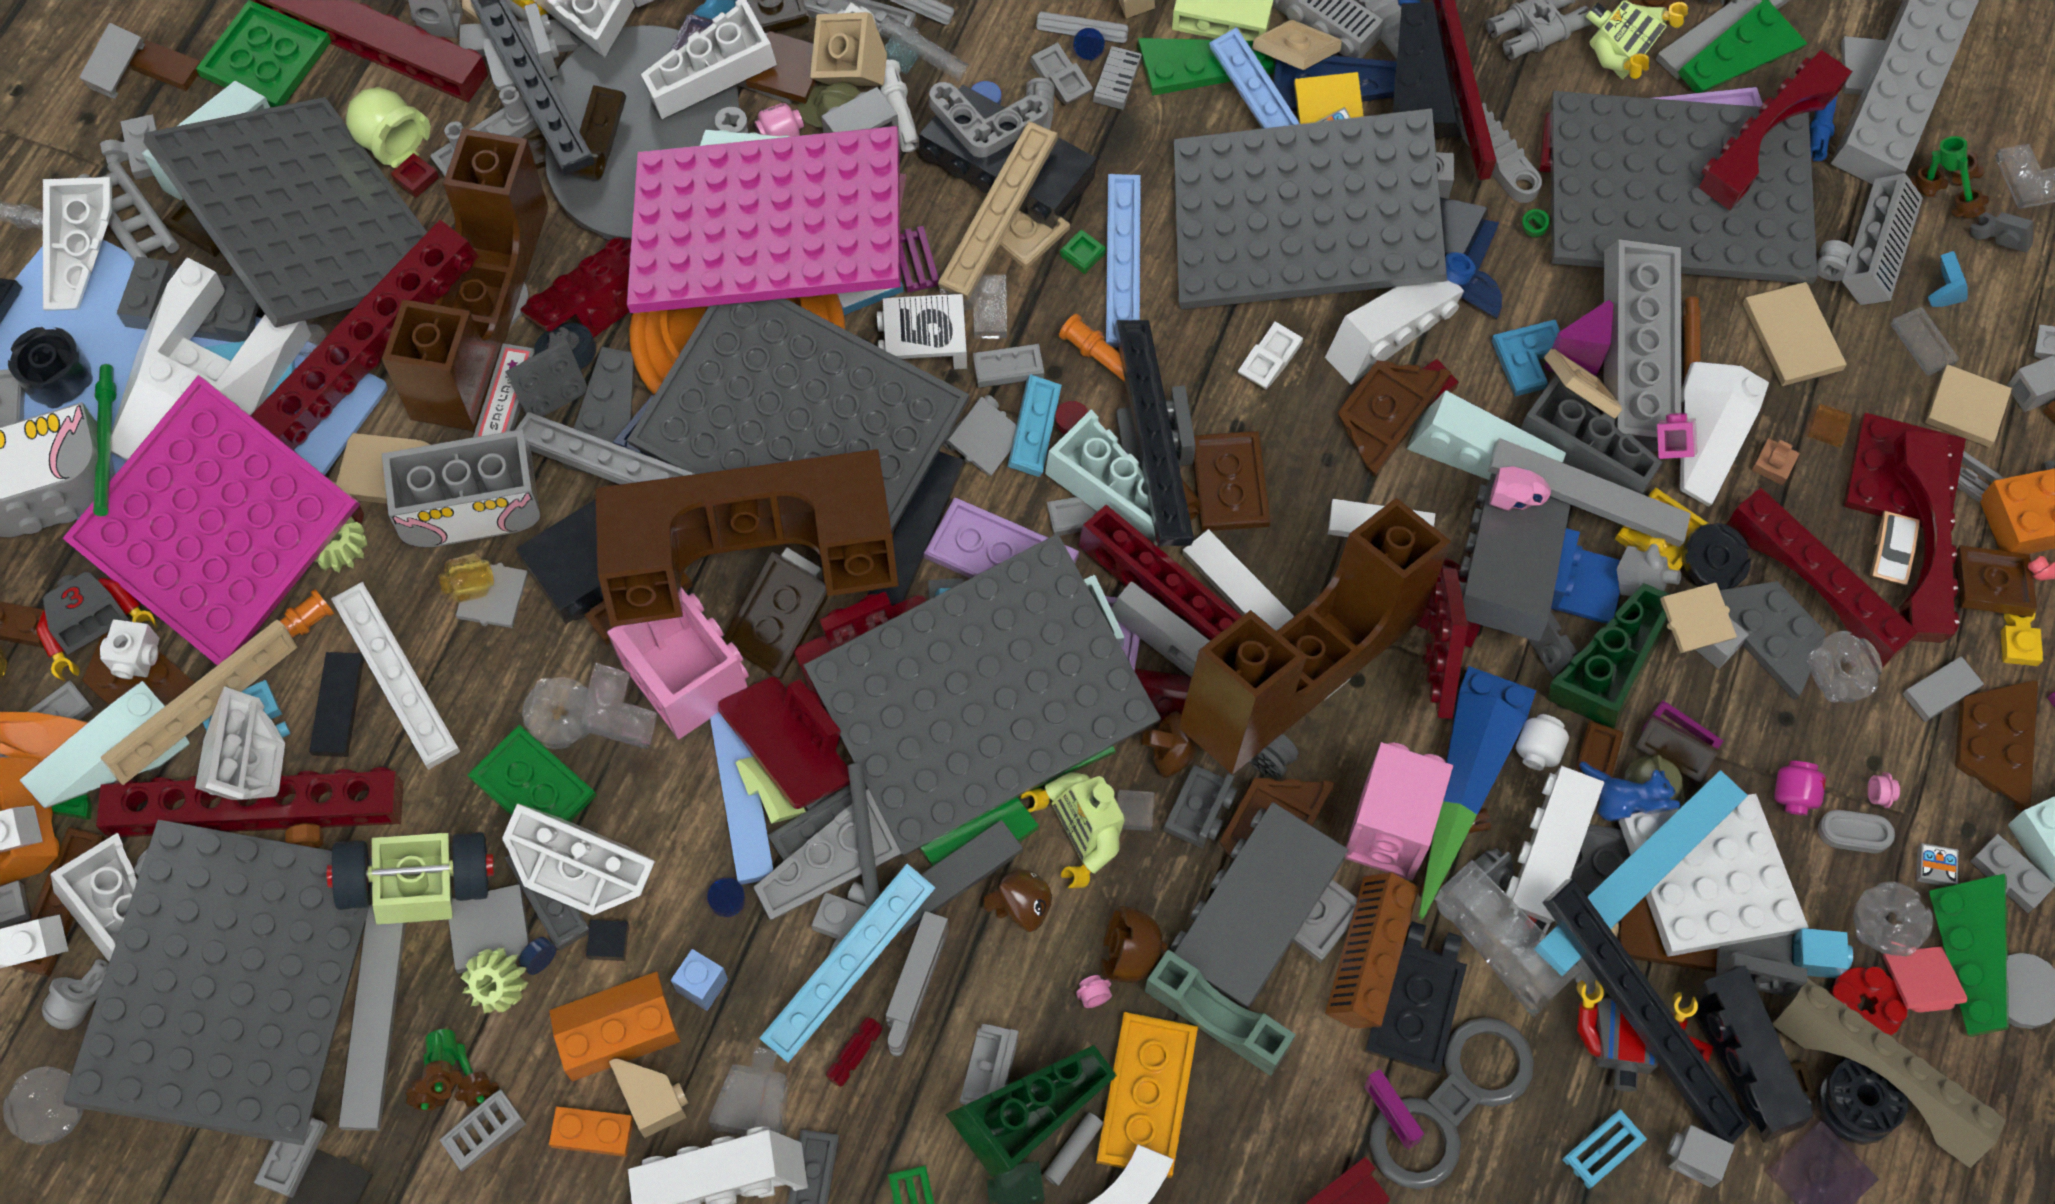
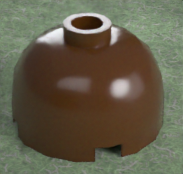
M1119 906L1121 911L1115 910L1112 914L1103 941V946H1109V961L1101 958L1102 975L1107 980L1133 983L1146 979L1153 972L1157 963L1160 962L1167 952V944L1162 941L1161 930L1157 922L1150 915L1135 908Z

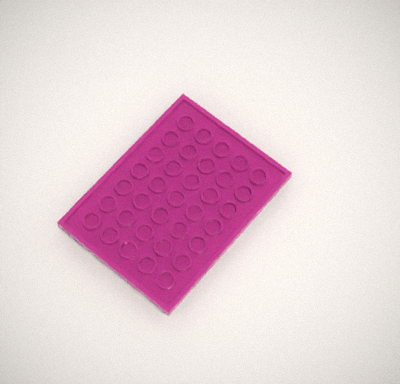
M898 126L638 152L627 306L630 313L901 287L900 152Z

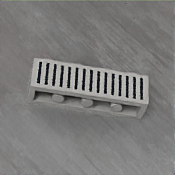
M1273 0L1272 7L1285 14L1290 20H1295L1342 40L1339 53L1343 56L1362 58L1380 40L1384 20L1354 0Z
M1906 173L1877 178L1874 181L1842 280L1860 305L1891 301L1923 199Z

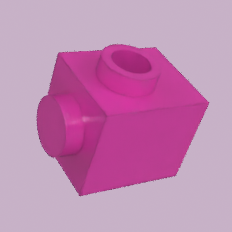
M1687 413L1666 414V420H1660L1657 424L1659 459L1695 457L1697 454L1696 418L1687 419Z

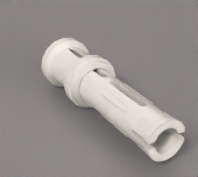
M886 60L884 85L880 86V91L898 114L901 150L903 152H913L917 150L916 147H919V137L906 100L908 89L906 84L901 81L899 62L896 60Z

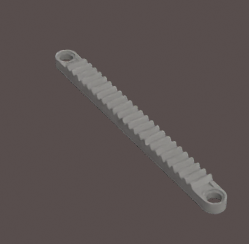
M1354 0L1384 20L1380 39L1397 59L1401 7L1398 4V0ZM1452 81V89L1457 107L1459 125L1462 133L1461 138L1469 146L1454 84ZM1482 103L1497 160L1492 175L1515 201L1520 203L1533 201L1537 197L1542 185L1540 174L1525 157L1524 149H1518L1516 140L1509 138V131H1503L1501 122H1496L1494 120V113L1492 111L1488 113L1486 104ZM1518 180H1527L1532 184L1533 188L1530 190L1520 189L1516 182Z

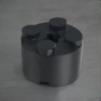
M36 327L26 331L14 341L10 349L12 355L10 361L8 360V368L32 400L44 404L48 408H58L63 403L76 398L92 383L91 366L83 351L67 331L55 327L56 330H45L44 327Z

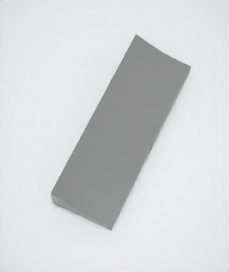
M1619 239L1604 250V302L1610 299L1614 304L1611 344L1604 358V385L1623 409L1614 419L1615 427L1624 435L1630 433L1638 441L1658 442L1657 424L1660 420H1666V414L1681 413V247Z

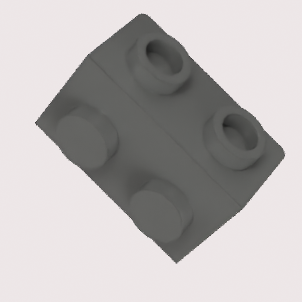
M1193 765L1164 826V832L1204 849L1208 838L1215 840L1219 833L1223 820L1218 817L1222 808L1230 809L1238 789L1232 787L1235 775L1228 773L1226 778H1223Z

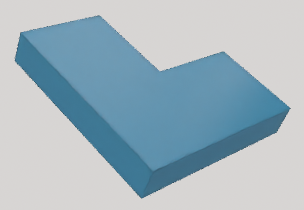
M1556 320L1493 335L1492 344L1514 396L1546 389L1548 381L1539 359H1543L1550 351L1557 334L1560 332Z

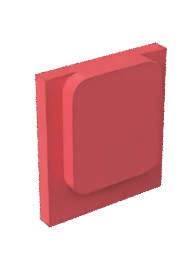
M1942 946L1884 952V962L1907 1009H1912L1919 1013L1953 1009L1955 1004L1967 1002L1968 998Z

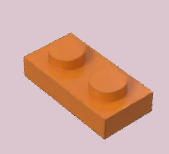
M556 1106L549 1146L558 1149L627 1157L634 1118L632 1115Z

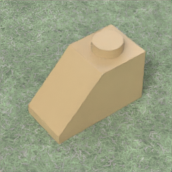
M617 1058L609 1061L638 1129L644 1138L687 1118L682 1107L689 1103L680 1083L672 1086L668 1076Z

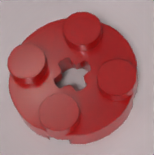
M1857 967L1847 970L1836 978L1829 988V994L1850 1009L1858 1012L1864 1019L1890 1036L1898 1031L1902 1022L1907 1017L1908 1010L1895 982L1879 967ZM1860 997H1865L1872 1001L1874 1005L1872 1007L1873 1014L1870 1015L1867 1010L1860 1011L1857 1006L1861 1002Z

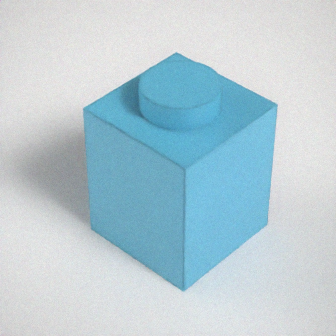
M1802 928L1792 937V963L1794 966L1807 968V976L1836 979L1852 965L1853 948L1851 945H1848L1847 932Z

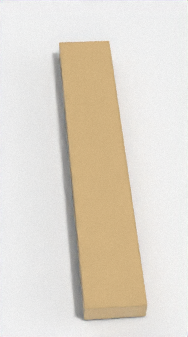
M1028 121L938 282L939 288L952 294H963V298L969 300L1057 142L1058 133Z
M275 620L100 757L116 780L122 785L127 783L213 715L224 686L242 692L294 651L297 645L284 624L279 620Z

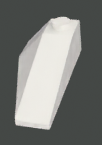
M110 177L43 179V310L45 311L79 310L112 213V179Z
M1693 362L1690 364L1681 390V402L1685 403L1687 419L1696 418L1697 454L1695 457L1680 458V491L1706 506L1713 504L1760 411L1769 384L1768 381L1742 366Z

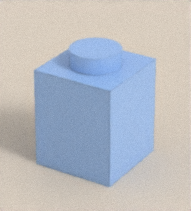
M693 949L671 979L678 994L708 1011L728 981L723 967Z

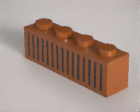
M1392 872L1363 877L1326 1007V1015L1353 1029L1382 1026L1419 887Z

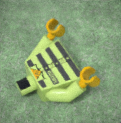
M1622 1L1611 13L1597 2L1585 16L1599 28L1589 41L1590 46L1595 50L1602 67L1614 70L1622 79L1628 74L1631 78L1637 79L1642 75V70L1647 71L1649 69V57L1645 54L1666 28V21H1669L1672 27L1679 28L1684 23V17L1688 15V7L1683 2H1675L1670 5L1669 11H1667L1665 7H1646Z
M1071 772L1046 784L1045 789H1033L1021 795V799L1033 796L1035 800L1034 807L1028 809V812L1045 809L1049 804V799L1053 800L1052 806L1082 863H1084L1082 866H1069L1062 870V878L1074 876V881L1068 886V889L1086 887L1090 881V873L1099 871L1118 854L1119 836L1125 821L1124 815L1114 798V790L1110 785L1106 784L1103 777L1097 776L1090 779L1086 774Z

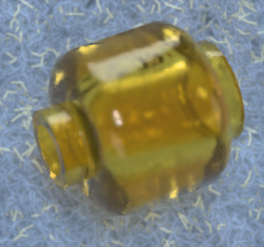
M469 554L447 560L444 565V573L439 574V582L443 594L450 593L452 599L457 603L485 597L489 593V587L494 586L493 573L488 560H482L477 554Z

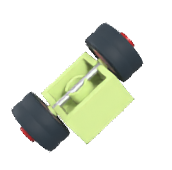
M482 832L453 835V860H451L448 833L372 838V866H369L366 841L336 842L332 847V865H327L328 888H333L336 909L368 907L370 902V882H372V902L376 925L452 919L451 876H454L456 900L467 901L487 898L488 876H494L493 854H487L486 837Z

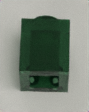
M1039 1161L1020 1163L1012 1170L997 1175L994 1179L986 1180L989 1203H1045Z

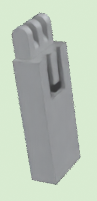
M1131 581L1111 608L1116 620L1192 677L1199 649L1210 641Z
M927 911L924 912L886 1013L887 1026L891 1028L888 1036V1046L893 1056H900L905 1050L949 933L948 919Z

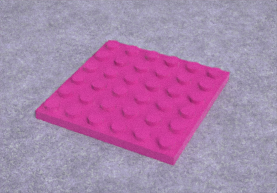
M198 375L110 480L108 514L106 516L95 515L93 513V501L63 539L111 579L117 581L122 588L218 666L251 639L356 511L360 503L206 379Z

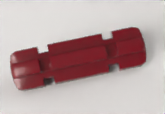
M866 1017L858 1027L859 1033L853 1034L837 1056L838 1062H833L827 1070V1079L836 1086H844L851 1076L849 1075L850 1070L854 1071L871 1048L870 1042L876 1041L881 1034L882 1026L873 1018Z

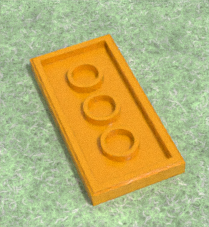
M1124 1012L1113 1069L1117 1076L1111 1081L1096 1163L1125 1169L1137 1145H1140L1174 1159L1166 1176L1172 1178L1198 1026Z

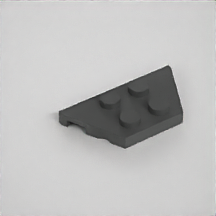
M1778 581L1719 590L1725 606L1730 608L1729 617L1749 633L1742 645L1793 700L1797 699L1803 692L1826 631Z

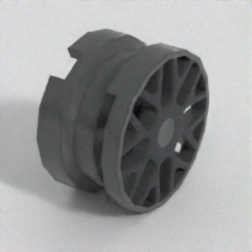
M1281 734L1248 762L1264 775L1274 779H1281L1287 771L1286 766L1293 764L1298 758L1297 755L1299 753L1292 741L1284 734Z

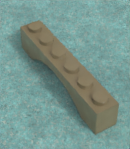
M1807 978V983L1796 990L1781 1008L1772 1024L1775 1028L1804 1049L1820 1050L1844 1056L1867 1066L1885 1077L1917 1107L1929 1125L1936 1144L1969 1168L1997 1143L2006 1119L1997 1114L1993 1108L1983 1104L1969 1094L1959 1084L1951 1081L1934 1069L1924 1059L1917 1057L1896 1042L1893 1037L1868 1022L1858 1012L1850 1009L1833 997L1826 989L1816 985Z

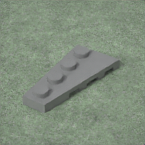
M867 789L866 796L876 867L902 855V852L869 789ZM853 803L754 886V890L770 921L862 875Z

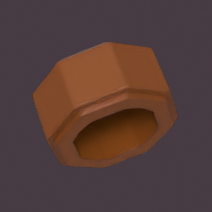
M313 823L295 824L285 831L286 843L319 848L324 844L323 830L319 825Z

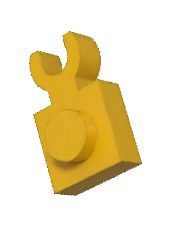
M2004 613V619L2009 626L2005 625L2001 630L2002 663L2039 666L2043 662L2041 629L2031 628L2030 626L2036 613L2032 617L2024 616V618Z

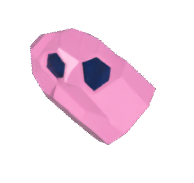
M1514 466L1499 468L1491 490L1489 505L1506 511H1510L1513 508L1525 510L1531 506H1542L1548 501L1551 489L1543 477L1530 470Z

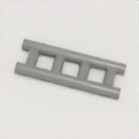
M118 161L110 162L107 168L111 173L102 177H110L112 179V187L119 184L125 194L112 199V213L108 225L134 262L136 257L148 258L146 253L162 246L169 253L176 252L179 249V244ZM81 174L78 178H90L88 174ZM134 204L140 214L122 222L115 212ZM149 225L155 235L137 243L131 233Z

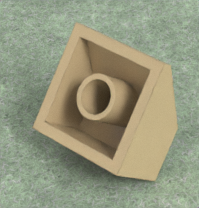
M868 12L817 14L810 78L827 85L846 82L854 86H883L887 52L872 14Z

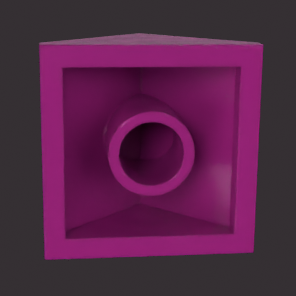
M1609 299L1560 331L1556 336L1552 349H1556L1594 376H1597L1611 344L1614 304ZM1546 361L1544 366L1545 369L1548 372H1554V370Z

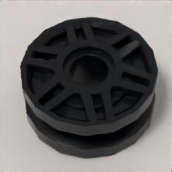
M1847 1058L1823 1079L1817 1091V1106L1823 1121L1833 1133L1848 1142L1866 1145L1878 1143L1902 1124L1908 1112V1097L1885 1077L1867 1066ZM1858 1096L1862 1097L1866 1101L1867 1105L1863 1104L1859 1100Z

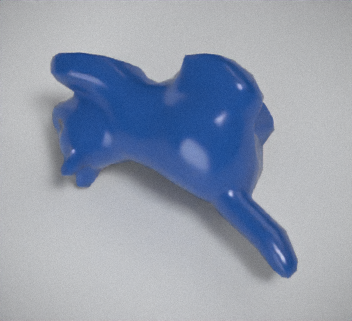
M1583 761L1579 764L1580 769L1585 775L1604 781L1599 796L1597 812L1607 821H1619L1630 818L1632 814L1640 813L1641 811L1645 814H1656L1681 808L1680 802L1670 799L1674 796L1675 789L1665 777L1664 770L1660 771V773L1658 770H1654L1652 777L1642 784L1610 777L1608 774L1593 768Z

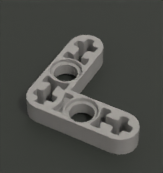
M939 82L933 85L929 91V106L962 145L972 155L977 157L990 156L1018 140L1028 121L1043 126L1048 119V103L1044 98L1037 95L1024 97L989 118L984 119L951 83ZM959 115H965L971 121L967 124H959L954 121V118ZM1003 122H1012L1016 125V128L1006 131L1001 129L999 125Z

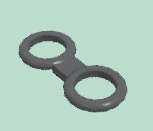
M1488 1017L1467 1021L1454 1030L1447 1042L1444 1065L1448 1078L1428 1100L1414 1097L1401 1099L1411 1114L1428 1118L1442 1132L1445 1143L1444 1155L1440 1163L1430 1171L1420 1173L1406 1171L1393 1161L1386 1146V1134L1390 1124L1381 1111L1379 1112L1371 1126L1369 1144L1374 1162L1385 1177L1399 1186L1420 1190L1437 1186L1452 1174L1459 1161L1461 1140L1457 1126L1477 1104L1489 1107L1510 1104L1525 1093L1533 1078L1534 1058L1529 1043L1518 1029L1503 1020ZM1491 1034L1508 1042L1515 1051L1518 1061L1517 1075L1513 1082L1505 1088L1498 1090L1482 1089L1470 1082L1463 1073L1460 1063L1461 1049L1467 1040L1475 1035Z

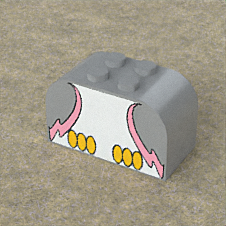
M83 402L0 427V537L33 534L48 526L72 522L76 518L81 517L94 501L95 467L98 460L97 421ZM112 457L110 458V480L115 476Z
M523 429L382 453L388 514L400 539L407 544L419 547H437L506 535L528 529L540 518L532 454Z

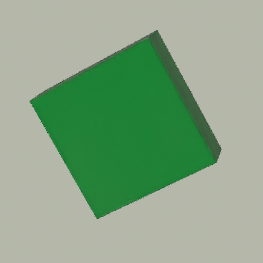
M1082 229L1060 250V257L1083 274H1086L1106 254V247Z

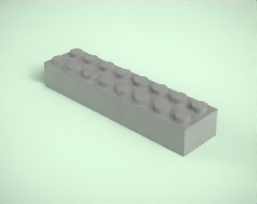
M1979 0L1902 1L1830 164L1871 184H1874L1877 178L1906 172Z

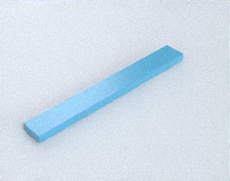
M1721 770L1588 896V899L1610 929L1748 796ZM1559 925L1534 948L1561 976L1568 972L1582 958Z

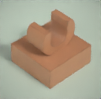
M1768 438L1751 471L1784 485L1800 453L1792 450L1793 445L1779 440L1777 443Z

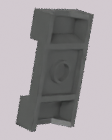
M136 257L117 310V315L125 327L147 330L167 283L178 270L173 268L169 261ZM233 270L232 276L218 275L225 293L192 337L235 343L246 341L255 329V317L259 304Z

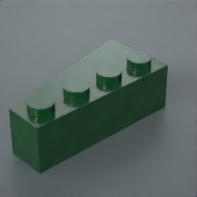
M1643 583L1615 613L1614 618L1594 635L1593 640L1587 647L1571 660L1570 665L1561 674L1559 673L1550 685L1548 701L1615 729L1669 622L1660 598L1671 594Z
M1092 1045L945 1115L991 1177H995L1012 1170L1117 1075L1096 1046Z

